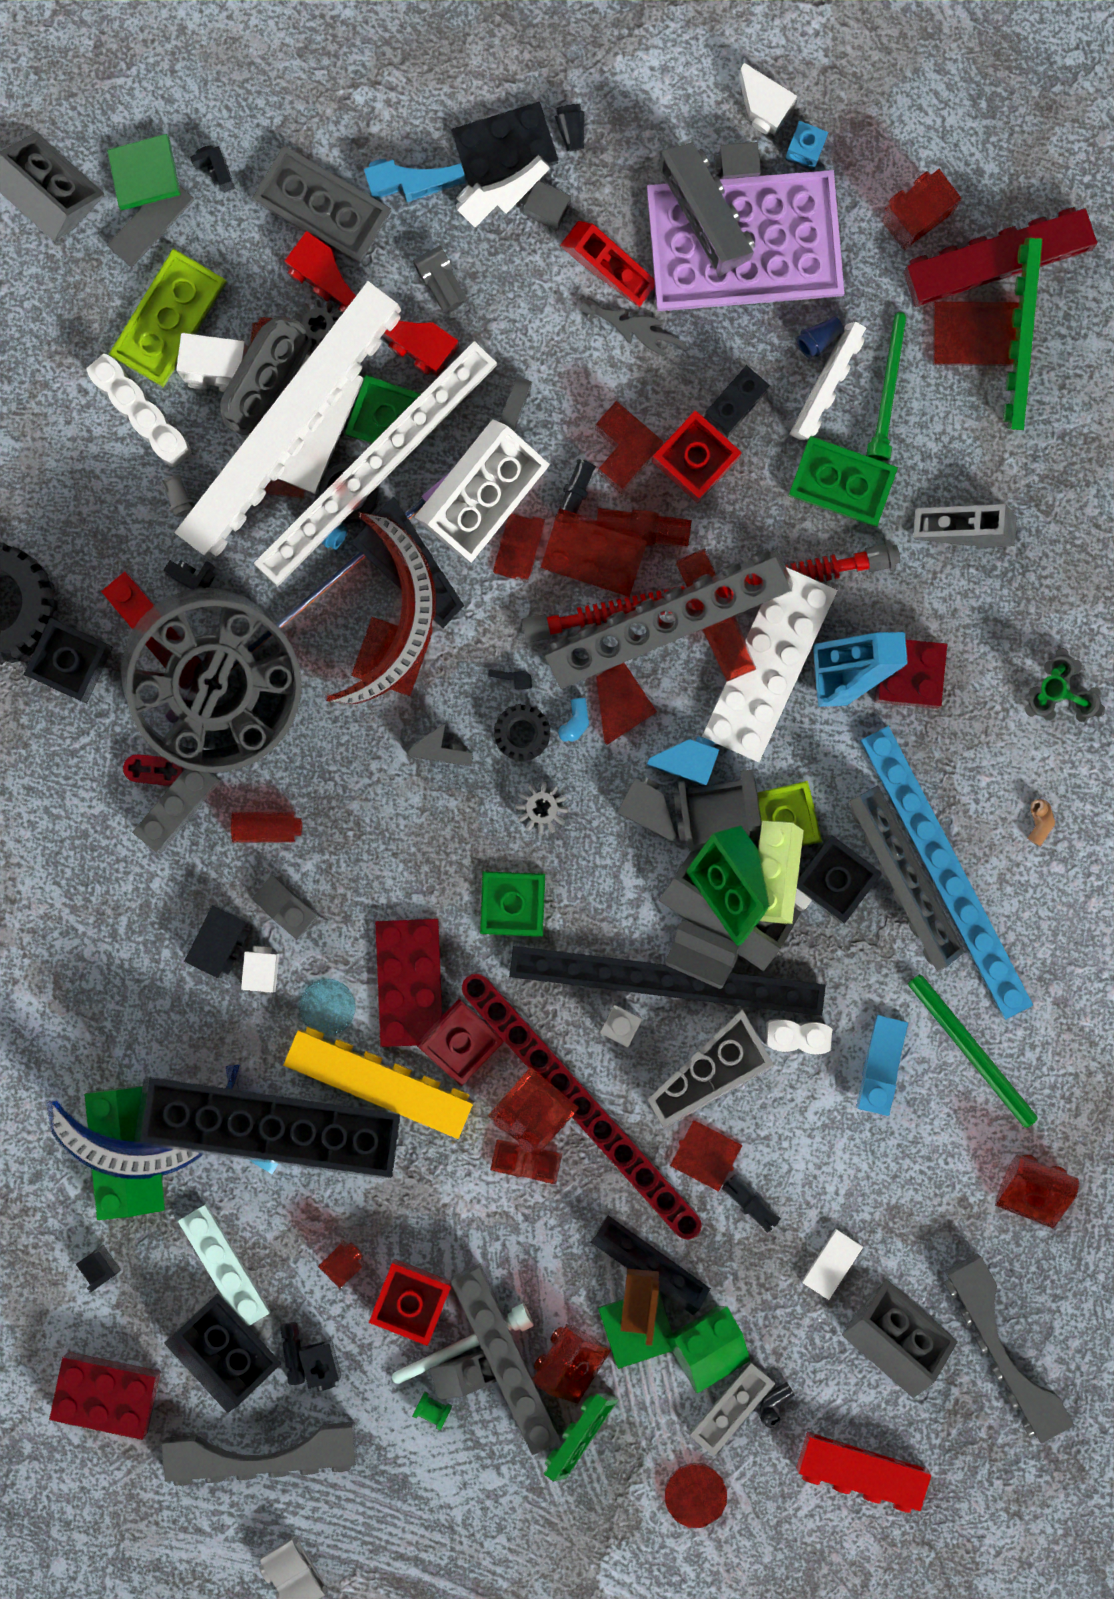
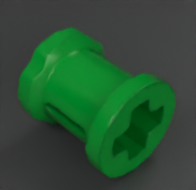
M424 1391L412 1417H421L436 1425V1429L440 1431L453 1405L449 1403L444 1405L429 1397V1393Z

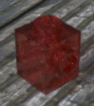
M342 1240L320 1262L318 1267L341 1289L363 1267L365 1261L362 1257L364 1255L352 1242L347 1244Z

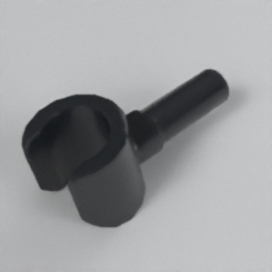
M489 669L488 677L514 680L515 690L532 688V677L525 671L504 672Z

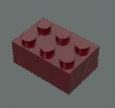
M69 1351L62 1357L49 1420L143 1440L149 1430L161 1371Z

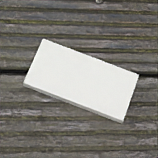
M306 354V357H305V359H304V361H303L301 367H302V366L304 365V363L308 360V358L310 357V355H307V354ZM357 375L353 381L347 380L341 388L343 393L335 405H328L323 411L322 415L324 418L320 425L314 431L309 430L303 437L304 445L295 456L290 454L283 463L285 469L278 478L279 480L313 494L317 493L321 479L325 474L363 382V377Z

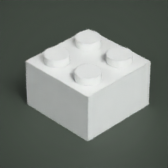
M181 333L176 371L184 382H188V387L207 389V385L219 386V391L225 392L246 355L248 347L245 341Z

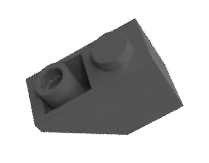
M483 1350L453 1358L430 1368L438 1399L463 1397L497 1382Z

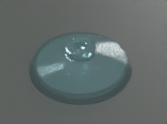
M321 979L309 985L303 992L299 1003L300 1016L304 1024L325 1033L324 1035H334L346 1029L352 1022L356 1009L355 1000L349 988L333 979Z

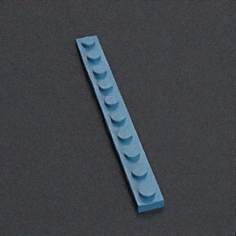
M887 726L860 740L1003 1019L1006 1020L1033 1006L890 727Z

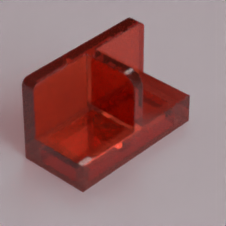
M512 513L508 516L503 537L500 540V548L493 569L494 574L529 583L545 527V519L535 516L530 519Z

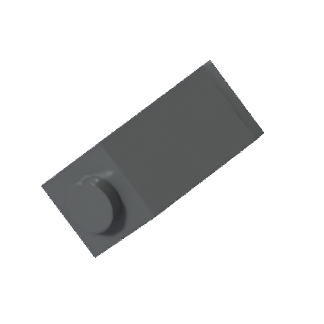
M644 776L641 781L635 778L617 813L673 842L676 834L664 795L657 790L659 784Z
M271 875L252 898L277 924L296 940L301 939L320 916L274 875Z

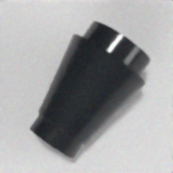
M581 104L557 107V115L554 118L566 147V152L585 149V111H581Z

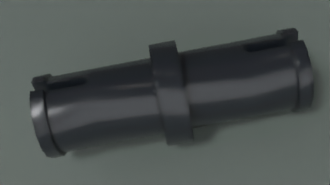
M582 459L577 460L570 482L564 486L563 492H565V495L555 515L557 520L573 525L575 522L574 520L582 500L587 498L588 492L586 489L596 468L594 464Z
M736 1174L730 1177L731 1181L727 1180L721 1189L741 1206L740 1211L744 1215L749 1214L767 1233L772 1230L771 1226L775 1227L781 1218L761 1201L762 1196L758 1192L753 1193Z

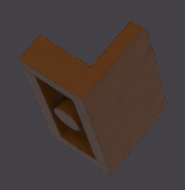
M627 1269L621 1331L646 1334V1345L652 1346L659 1292V1272Z

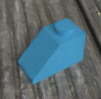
M697 736L695 741L689 739L650 757L646 766L702 786H707L719 749L713 748L715 742Z

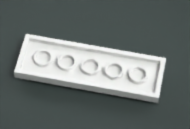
M787 568L793 581L792 591L761 604L702 735L703 738L757 762L761 760L838 591L790 568Z

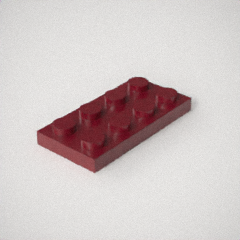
M439 918L375 921L380 1047L416 1046V1043L443 1015Z

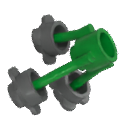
M1060 648L1056 651V656L1052 661H1047L1044 665L1045 672L1051 676L1044 679L1041 688L1035 686L1030 689L1029 695L1031 698L1029 704L1025 707V712L1030 717L1037 715L1043 717L1046 721H1051L1056 716L1054 711L1056 703L1067 698L1073 703V709L1077 713L1076 719L1079 722L1085 723L1091 717H1102L1106 709L1101 704L1100 697L1102 693L1096 687L1076 694L1070 692V678L1074 673L1081 671L1082 663L1079 660H1074L1069 655L1067 649Z

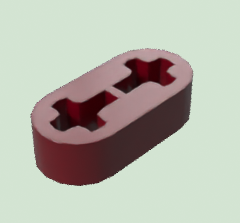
M137 754L126 759L123 765V773L132 782L171 786L184 771V767L172 763V768L177 769L178 773L177 775H172L170 781H166V775L157 774L156 769L167 768L168 763L172 762L161 756ZM137 760H141V765L151 767V773L141 772L139 777L135 778V772L130 771V766L136 765Z

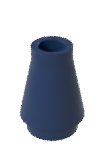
M834 316L827 321L801 330V335L796 338L797 345L807 358L819 357L844 332V327L841 321Z

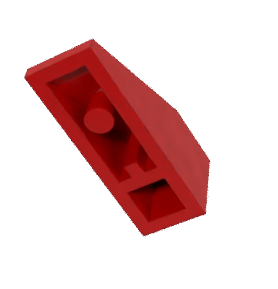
M577 221L560 244V247L583 267L637 307L643 304L655 287L654 278L593 223Z

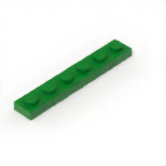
M1026 238L1025 243L1020 244L1018 250V263L1022 264L1021 277L1017 276L1015 282V295L1019 296V307L1014 308L1012 314V327L1016 328V339L1011 340L1009 346V359H1014L1013 371L1007 373L1006 391H1011L1010 403H1005L1003 410V422H1007V429L1024 430L1042 247V239Z

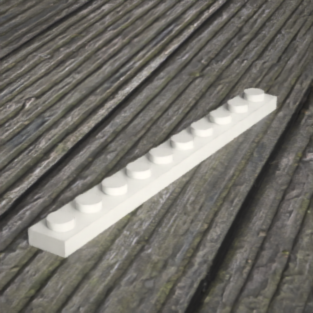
M474 341L254 562V565L278 587L497 366V362Z

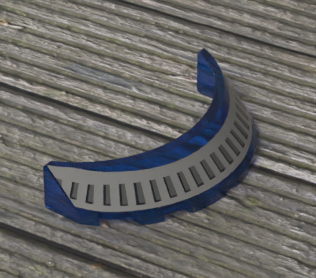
M240 1065L226 1066L228 1079L226 1088L239 1090ZM58 1100L46 1101L50 1130L56 1141L74 1158L97 1172L125 1179H148L157 1174L167 1175L193 1163L204 1154L134 1144V1141H123L103 1136L75 1120L61 1106Z

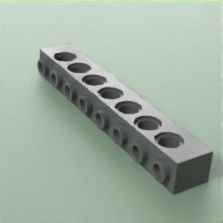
M768 549L761 550L751 556L752 560L740 565L738 561L723 567L721 569L722 573L713 577L710 574L703 575L692 582L693 585L682 590L681 586L675 587L663 594L664 598L653 602L652 599H647L635 606L636 610L627 614H624L623 611L617 612L609 616L604 624L596 627L595 623H592L578 630L579 634L568 639L565 635L549 643L550 647H548L545 658L560 689L791 592L793 581L778 549L771 552ZM752 573L758 574L763 582L753 586L746 581L745 577ZM721 586H727L733 591V595L729 598H723L718 595L716 589ZM694 598L699 599L703 602L704 608L693 610L689 607L688 601ZM669 611L675 616V620L669 623L664 622L660 619L659 613ZM634 623L642 624L646 628V633L642 635L635 634L630 626ZM607 635L613 636L617 640L618 645L609 647L603 643L602 637ZM584 648L589 653V657L586 659L578 658L574 653V649Z

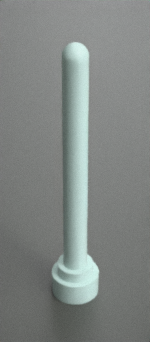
M524 1303L513 1307L512 1312L508 1313V1317L505 1318L510 1330L514 1329L517 1331L521 1329V1331H524L534 1326L531 1315ZM474 1333L394 1372L392 1380L394 1383L400 1384L479 1346L480 1343Z

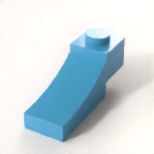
M378 159L371 162L369 168L364 169L374 199L403 191L406 201L409 202L466 183L461 163L437 169H412L396 166L394 160Z
M876 1015L862 1072L863 1079L856 1108L885 1116L890 1115L908 1022Z

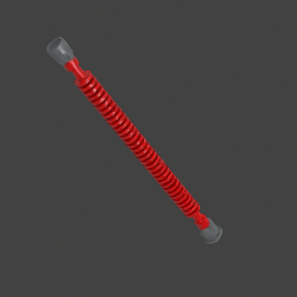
M885 540L884 544L866 547L863 552L853 553V557L837 560L835 554L830 555V562L827 556H823L822 563L818 557L814 558V565L812 560L809 559L806 560V567L803 561H799L798 568L794 562L790 563V569L814 580L817 577L819 582H824V575L826 581L832 580L831 574H833L834 579H839V572L856 569L857 572L868 569L869 572L884 569L894 571L896 570V564L900 563V554L897 545H892L890 540ZM754 573L751 574V578H749V575L745 577L746 581L753 586L763 582L762 578ZM721 586L716 589L718 595L723 598L733 595V591L727 586ZM660 590L656 591V598H654L653 592L648 593V598L652 599L653 602L664 598ZM640 594L641 601H638L637 595L632 596L633 602L631 603L629 597L624 598L625 604H622L621 598L616 599L617 606H614L613 600L608 601L609 607L607 608L605 602L600 603L601 609H598L597 603L592 604L593 611H590L589 605L584 606L585 612L582 613L581 607H577L578 614L559 617V614L546 617V614L523 618L521 620L526 643L550 639V635L563 633L562 629L577 626L583 628L585 625L596 623L599 626L601 621L606 623V619L617 612L623 611L624 614L636 610L635 606L647 599L645 594ZM694 598L688 601V603H691L692 609L697 608L696 602H699L700 607H704L703 602L699 599ZM665 611L660 612V615H665Z

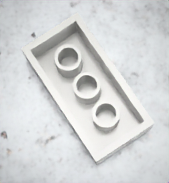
M492 419L414 518L458 556L472 563L550 464L507 425Z

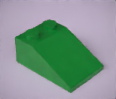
M740 825L713 833L686 870V873L737 946L742 945L770 908L759 851Z

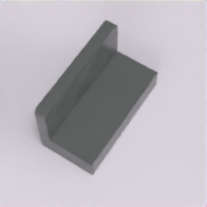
M682 919L677 929L675 943L665 960V965L721 989L737 961L740 945L737 946L734 941Z

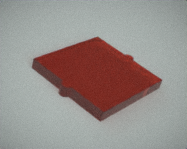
M693 1119L684 1139H680L678 1142L680 1146L670 1166L719 1192L729 1171L732 1172L734 1170L732 1165L743 1145Z

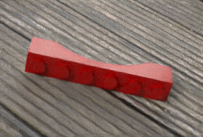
M306 231L284 260L289 269L287 274L300 284L306 281L314 287L312 292L325 302L331 299L339 305L337 310H340L343 314L356 295L343 280L336 265L332 249ZM399 321L391 331L386 330L382 335L383 338L390 342L388 347L401 357L407 354L415 360L413 365L427 376L432 372L438 377L459 348V341L433 322L413 323Z

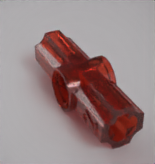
M598 508L595 536L625 539L627 542L637 545L654 546L656 543L688 548L692 520L659 516V513L646 510L626 512Z

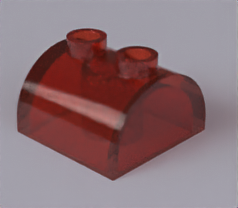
M1017 1154L1004 1175L995 1206L1054 1229L1077 1197L1079 1179L1067 1174V1171L1062 1167H1049L1039 1163L1032 1155Z
M566 1324L564 1328L558 1327L553 1332L550 1339L553 1346L548 1354H542L536 1359L534 1363L536 1373L532 1380L548 1395L578 1404L611 1352V1349L584 1331Z

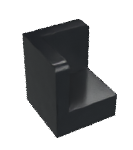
M104 1245L76 1263V1266L90 1284L87 1287L89 1293L121 1271Z

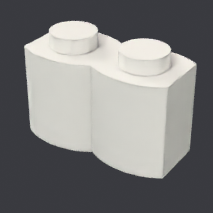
M772 1019L766 1022L764 1044L771 1049L782 1052L794 1051L799 1048L810 1054H824L831 1051L832 1028L815 1021L797 1024L787 1019Z

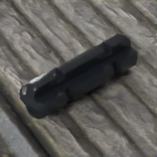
M296 1322L283 1323L280 1330L281 1338H284L282 1345L285 1366L289 1369L287 1371L288 1384L299 1385L305 1382L304 1370L301 1369L302 1363L299 1355L301 1344L300 1339H297L299 1335L298 1324Z

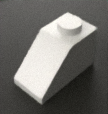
M744 63L740 70L739 80L748 119L752 121V126L761 133L767 134L770 132L775 136L795 105L797 95Z

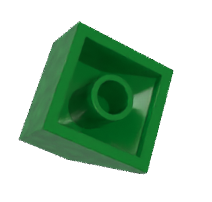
M718 1305L665 1337L697 1394L750 1361L744 1335L728 1306Z

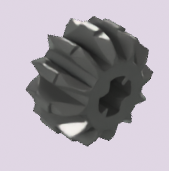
M316 299L314 301V309H310L309 305L304 303L302 306L306 314L304 315L300 312L294 314L295 319L301 322L306 329L307 336L305 335V341L308 343V352L313 349L314 345H316V348L342 315L340 310L332 312L333 304L331 302H327L324 308L321 309L320 300ZM323 321L325 330L319 329L315 333L312 325H319Z

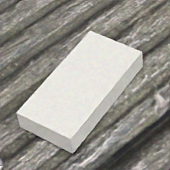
M835 1229L803 1278L802 1283L829 1300L863 1246Z

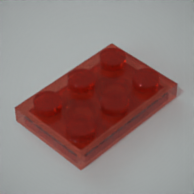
M559 508L540 568L630 597L649 537Z

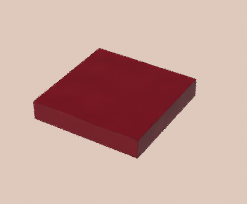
M458 999L416 1043V1046L462 1087L504 1041L462 1000Z

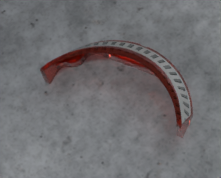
M358 512L357 517L365 521L381 537L389 549L399 573L402 590V609L396 635L383 659L367 676L338 693L325 692L324 699L328 702L359 704L386 693L399 684L413 670L425 652L432 635V621L436 615V592L431 570L424 554L413 538L391 518Z

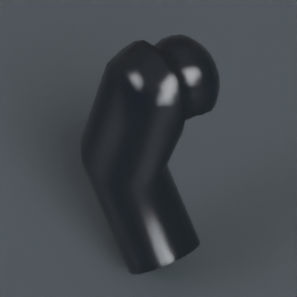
M788 1382L768 1392L762 1399L759 1416L761 1422L768 1428H775L780 1424L781 1403L795 1396Z

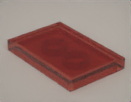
M935 301L933 303V365L1013 366L1014 359H1009L1010 341L1016 339V328L1012 327V314L1014 308L1019 307V302Z

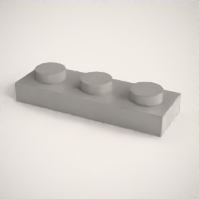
M750 1361L689 1435L710 1454L715 1456L775 1385V1381Z

